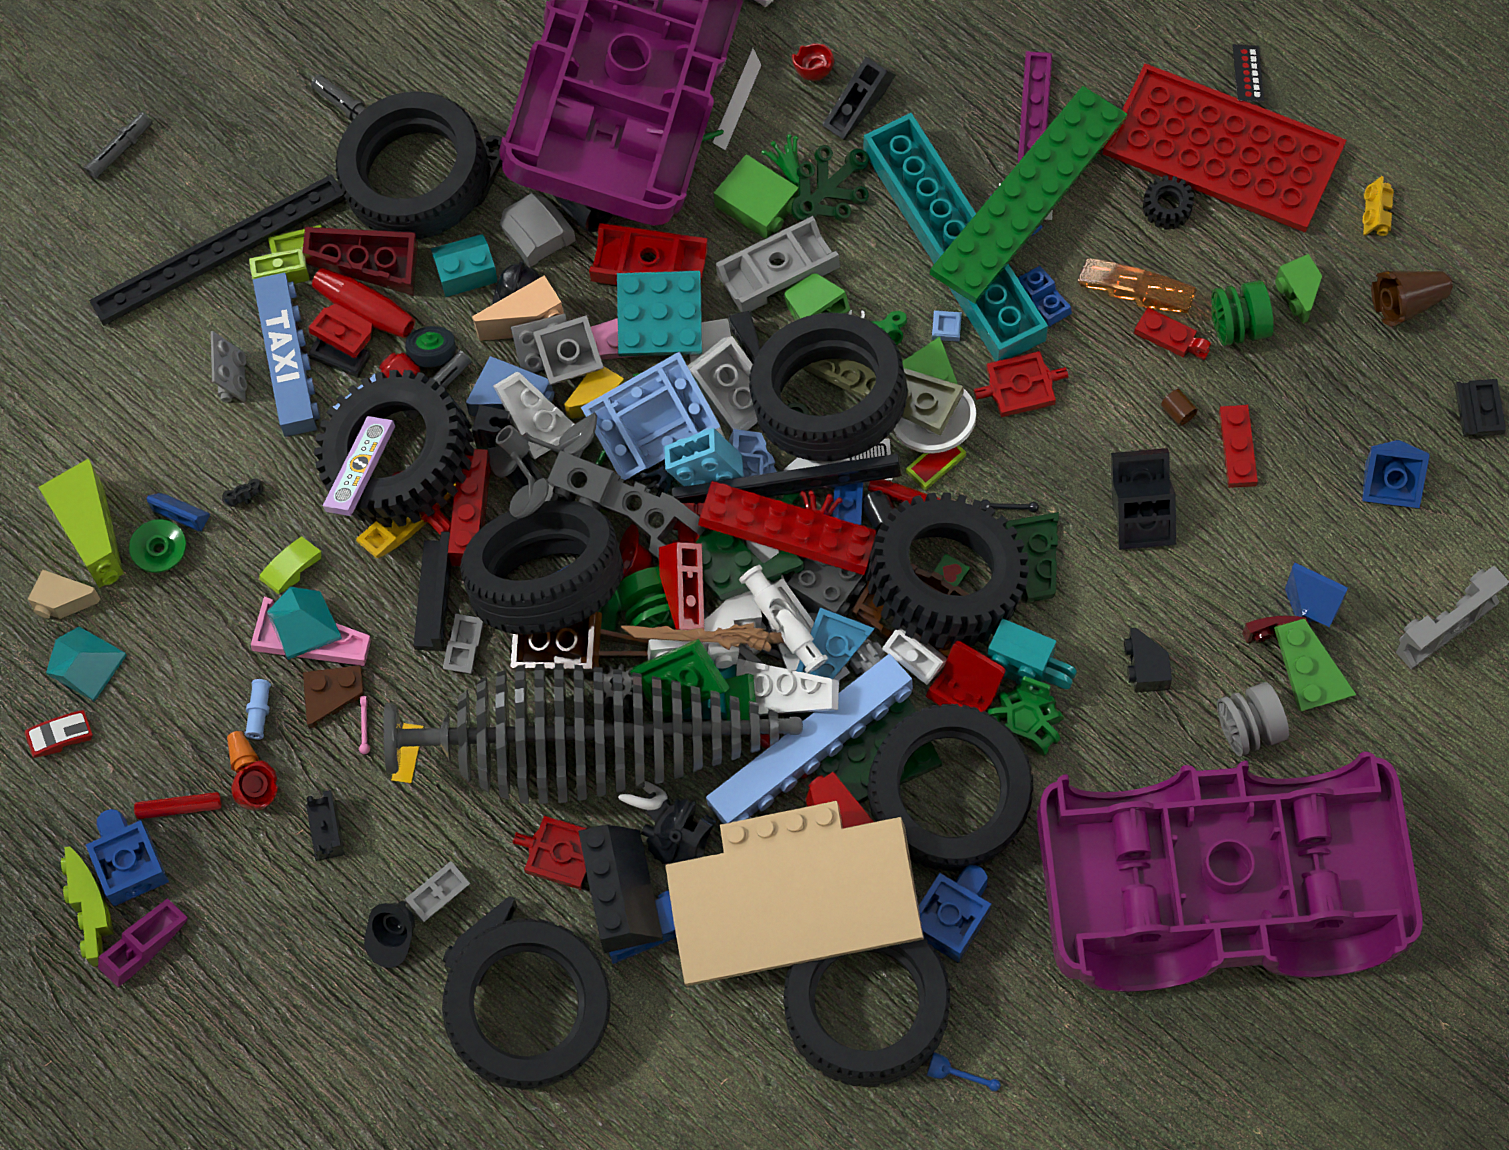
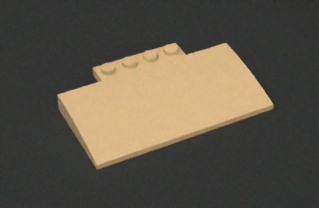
M828 802L721 824L720 829L724 853L666 865L672 913L686 986L924 939L905 824L901 817L843 829L838 802Z

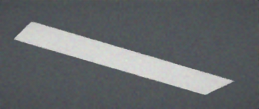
M754 48L750 53L718 130L722 129L724 134L715 137L713 141L714 144L724 150L727 148L761 67Z

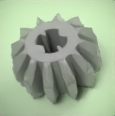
M620 664L618 670H622V686L624 689L623 710L628 713V704L633 705V675L630 672L633 668L625 672L624 665ZM609 665L607 667L608 674L603 673L604 710L612 706V712L614 713L613 667Z

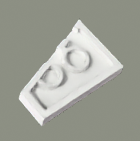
M515 372L493 386L506 411H510L511 420L521 435L527 432L534 438L557 446L561 436L574 425L563 412L555 407L519 372ZM530 441L528 442L530 446L528 452L534 459L551 450Z

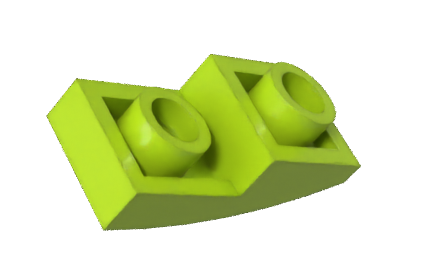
M301 536L268 564L259 575V580L280 594L300 581V572L321 559V550Z

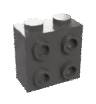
M806 558L804 560L805 569L794 574L787 583L799 602L810 612L818 614L819 609L823 608L846 617L852 608L851 602L856 596L860 597L867 585V570L862 575Z

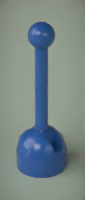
M935 1052L933 1053L927 1076L942 1079L952 1074L986 1085L991 1091H998L1001 1085L997 1079L987 1080L951 1068V1063L947 1057Z

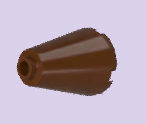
M1384 271L1377 273V281L1372 282L1371 297L1376 313L1382 312L1385 318L1381 319V321L1391 327L1404 323L1448 298L1451 294L1453 283L1451 278L1443 271Z

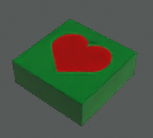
M945 553L934 571L943 575V579L955 587L961 585L969 573L970 567Z

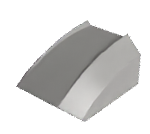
M531 193L503 210L499 225L528 267H532L539 263L541 259L576 241L572 227L556 207L544 197Z

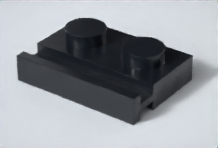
M1473 380L1468 383L1456 382L1455 392L1463 437H1468V435H1504L1506 426L1498 380Z

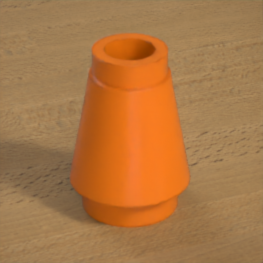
M235 731L227 736L230 765L236 774L242 768L259 761V757L242 731Z

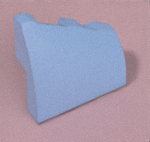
M733 429L729 443L742 454L744 477L777 472L774 467L776 462L772 454L766 450V442L762 433Z

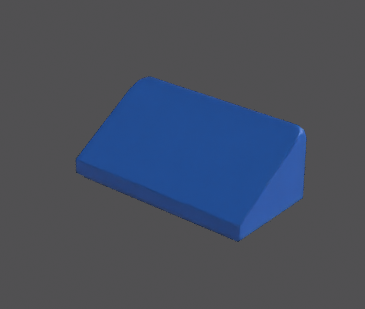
M163 493L148 495L146 498L153 512L197 531H202L210 517V513Z

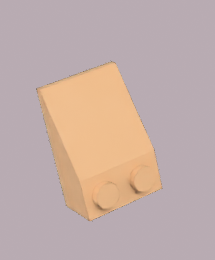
M544 275L472 316L477 337L480 341L513 338L512 326L561 315L564 312L560 299Z

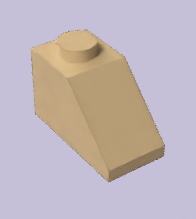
M43 569L28 598L37 615L44 618L53 616L59 619L98 604L100 600L94 587Z

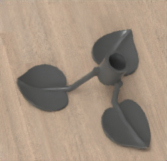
M595 412L571 426L561 436L559 446L534 438L527 432L521 435L511 425L504 427L498 433L496 443L499 446L488 448L490 466L493 473L497 477L502 478L511 474L518 465L528 479V485L519 489L510 502V513L516 519L524 518L535 512L543 504L549 492L547 480L541 478L535 482L533 476L521 461L530 449L528 442L530 441L556 452L564 451L574 456L590 444L595 434L597 424Z

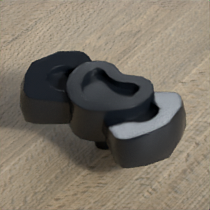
M254 478L248 484L239 485L234 490H227L222 495L223 503L228 507H233L244 501L245 505L250 504V498L263 492V483L261 480Z

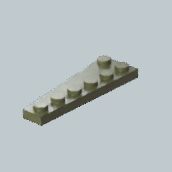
M848 359L820 360L803 368L862 398H865L870 393L876 383L875 373L870 368ZM904 368L907 383V400L901 417L941 436L964 394L963 386Z

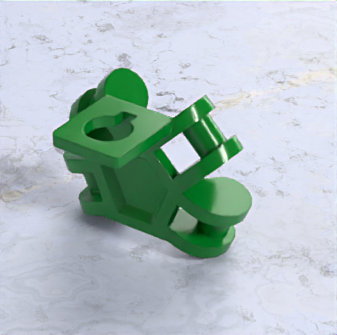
M1023 676L1021 685L1014 686L1013 691L998 693V699L1002 707L992 708L986 712L996 717L998 722L1007 717V724L1005 725L1013 732L1012 734L1028 739L1033 748L1040 755L1045 756L1049 752L1048 747L1052 743L1057 744L1061 740L1060 735L1052 725L1061 722L1064 717L1061 711H1057L1054 706L1056 701L1053 696H1050L1051 686ZM1032 686H1036L1041 690H1034ZM1040 729L1044 733L1041 739L1036 735Z

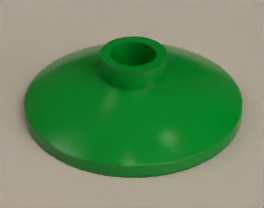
M164 519L151 520L142 524L135 530L129 542V553L133 562L140 569L151 573H160L172 569L181 561L186 551V539L182 530L175 523ZM158 547H164L162 552L155 553Z

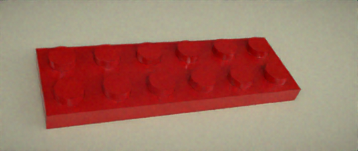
M711 481L698 522V526L862 575L865 574L876 534V530L863 525L854 524Z

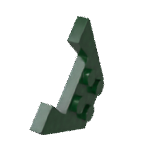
M708 528L704 530L695 542L702 544L703 585L720 602L750 591L746 584H741L739 579L755 566L761 565L763 568L761 572L771 582L782 579L781 576L792 571L796 574L805 569L804 562L799 557L785 551H780L766 563H762L737 537Z

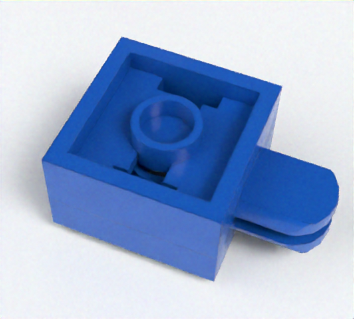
M114 809L105 810L98 816L97 828L101 838L86 844V848L105 895L113 906H117L169 882L150 834L141 820L128 826L122 813Z
M976 865L965 867L955 882L939 873L918 906L923 937L928 940L929 945H932L936 950L958 963L990 914L991 903L981 898L987 887V874L981 867Z

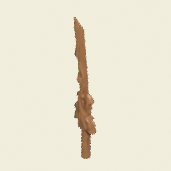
M754 623L741 626L735 624L727 629L718 627L716 631H705L703 628L673 630L669 626L656 628L621 626L634 638L689 642L699 639L700 642L719 643L727 650H730L731 646L739 647L742 643L744 645L748 644L750 648L754 647L759 651L765 650L770 652V644H785L781 632L769 633L765 631V628H754Z

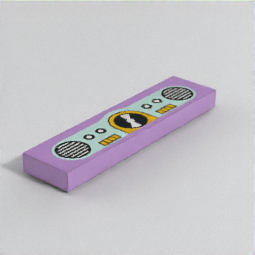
M367 416L323 504L325 512L347 516L352 515L395 428L393 420Z

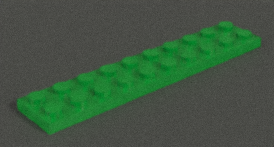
M1082 86L931 267L929 274L976 304L1125 122L1128 114Z

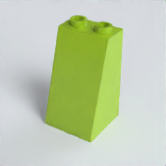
M86 459L38 488L100 588L116 582L119 576L124 574L104 486L90 460Z

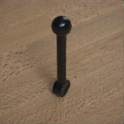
M984 499L981 501L980 509L986 511L989 506L993 509L1029 510L1032 513L1039 510L1038 503L1034 501L1029 504L990 503L989 500Z

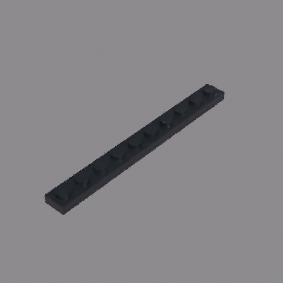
M331 174L89 301L102 325L105 326L266 242L269 237L277 236L346 200Z

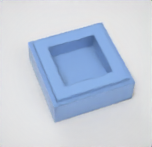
M934 311L932 340L940 337L944 341L960 342L962 312Z

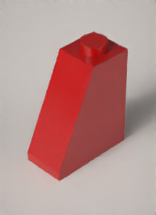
M834 772L826 777L820 775L809 784L810 788L806 797L807 806L837 801L840 807L843 829L874 822Z

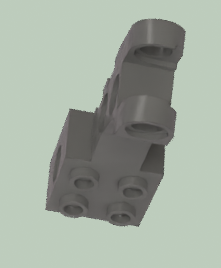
M563 451L559 452L547 480L548 484L554 488L552 492L563 500L574 501L577 499L579 503L589 505L599 512L601 509L607 512L611 511L633 520L651 536L649 551L658 559L659 547L665 546L662 541L678 521L686 524L699 536L706 529L705 527L698 526L700 517L673 496L663 492L660 497L650 494L651 490L647 489V486L635 482L634 487L624 483L625 480L621 479V476L613 471ZM587 480L586 485L580 488L582 482ZM633 499H642V506L639 510H629V504ZM658 515L664 516V524L660 528H652V519Z

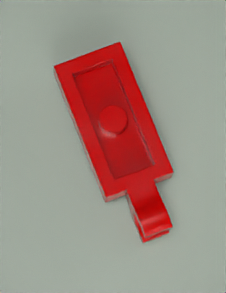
M1147 307L1134 329L1135 335L1183 358L1188 351L1196 357L1205 360L1210 352L1211 342L1203 338H1196V330Z

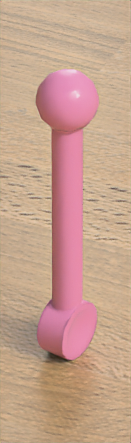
M361 696L362 744L359 747V751L362 754H368L371 749L367 742L368 702L367 696Z

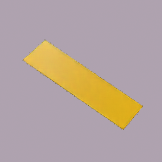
M403 723L402 729L423 728V726ZM419 746L401 747L400 768L396 774H392V781L412 782Z

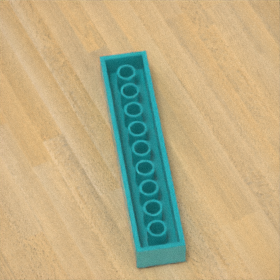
M909 113L865 134L863 150L868 154L869 162L935 264L976 213L913 114ZM1009 264L976 304L949 288L995 362L1013 358L1046 341L1048 325Z

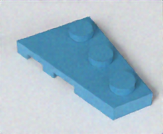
M820 608L810 634L814 638L812 642L822 655L828 657V660L809 674L834 679L875 628ZM801 660L796 671L806 673V667Z

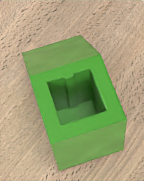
M1309 254L1280 266L1275 279L1278 291L1281 294H1285L1292 314L1298 316L1302 324L1308 322L1322 278L1320 271Z

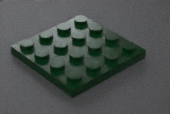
M856 679L840 685L839 692L845 689ZM909 697L901 703L895 702L888 708V713L880 720H872L866 725L865 731L855 739L851 737L844 742L843 748L832 757L828 755L820 761V766L815 770L817 777L820 775L826 777L834 772L858 803L868 800L869 772L880 745L899 722H902L905 717L916 712ZM814 712L792 713L786 715L788 719L790 717H800L802 721H804ZM931 741L919 747L908 758L901 773L900 785L942 766V762Z

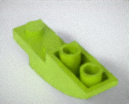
M70 846L64 847L65 857L61 858L63 875H67V886L63 887L64 899L66 904L69 903L75 912H78L79 928L84 930V940L80 941L82 958H86L92 967L98 966L99 956L103 954L102 936L114 934L110 911L103 891L90 869Z

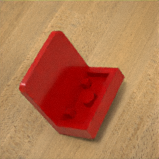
M956 641L951 648L942 673L928 689L925 697L940 706L942 704H958L960 707L967 705L978 708L980 712H986L994 701L1004 677L1005 669L961 641Z

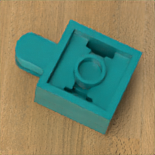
M1002 618L988 648L987 657L1004 667L1005 674L1003 679L1009 678L1016 681L1017 685H1021L1023 676L1040 682L1046 681L1063 689H1069L1073 683L1072 679L1077 674V670L1073 666L1053 658L1056 640ZM1032 686L1033 689H1035V690H1037V691L1040 690V688H1038V687H1036V686Z

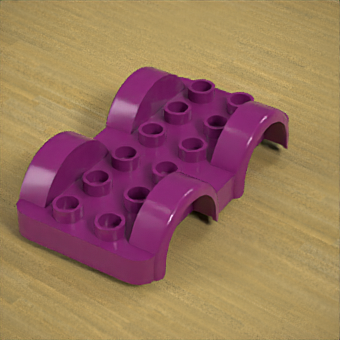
M743 0L546 1L543 15L544 32L541 40L534 42L531 47L506 136H502L499 154L500 159L503 161L502 170L505 175L519 185L649 225H663L669 222L672 216L679 213L686 199L687 188L714 103L710 90L713 80L719 78L725 66L726 56Z
M1365 751L1361 752L1354 761L1339 769L1308 777L1288 779L1265 778L1253 775L1248 771V761L1240 762L1236 768L1196 771L1194 767L1184 765L1173 777L1161 783L1119 792L1080 790L1069 784V775L1064 774L1060 776L1057 782L1049 784L1043 791L1037 810V825L1053 953L1058 968L1068 978L1080 979L1091 988L1114 992H1139L1188 984L1209 976L1218 968L1263 965L1266 970L1277 975L1313 978L1359 972L1395 959L1401 953L1408 951L1420 936L1423 927L1422 909L1397 772L1385 759L1377 758L1371 752Z

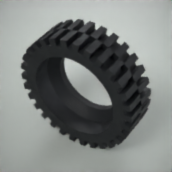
M390 370L389 378L383 372L376 373L375 382L366 377L361 380L362 388L357 389L355 385H352L348 388L351 395L347 399L342 394L336 399L340 406L337 410L333 407L328 409L326 413L331 417L330 421L322 419L319 427L325 434H317L315 441L321 447L314 448V455L319 459V461L315 462L316 469L321 473L319 477L330 492L367 416L384 419L397 412L417 410L423 416L426 424V440L420 455L407 469L396 475L386 478L370 477L352 515L354 514L363 522L367 520L370 525L377 521L384 527H392V522L394 521L401 527L406 526L407 517L413 523L421 521L419 514L421 512H424L428 517L433 515L435 511L432 506L436 503L443 508L448 503L443 498L447 493L453 497L458 492L454 486L455 482L463 484L467 478L461 470H470L472 462L466 455L474 456V448L470 444V442H474V437L469 430L472 427L465 417V413L436 380L431 377L428 379L425 374L420 372L415 375L411 370H404L403 376L398 370Z
M943 492L940 500H937L936 493H928L925 502L921 495L913 497L911 504L907 500L900 503L898 510L896 508L891 510L888 518L885 517L881 523L867 565L866 581H870L868 591L869 594H875L873 603L876 608L884 605L881 612L883 618L886 620L893 616L894 620L891 626L897 631L903 625L907 628L905 636L912 639L914 634L917 633L922 636L919 643L925 645L928 644L930 638L935 639V647L944 648L946 641H950L951 648L956 641L962 642L964 640L965 644L970 647L975 646L977 639H979L981 644L988 641L991 634L995 635L1002 618L1010 621L1028 581L1026 579L1029 574V566H1026L1028 555L1027 552L1022 553L1025 546L1022 539L1015 540L1018 533L1016 529L1011 527L1006 530L1005 527L1008 520L1003 515L996 520L993 517L995 509L989 506L986 511L980 509L981 501L974 499L973 504L970 505L965 503L967 496L960 494L957 501L951 500V493ZM927 537H941L958 541L973 549L983 558L992 572L991 579L982 589L968 595L953 596L935 591L924 584L913 571L909 560L910 545L915 540Z

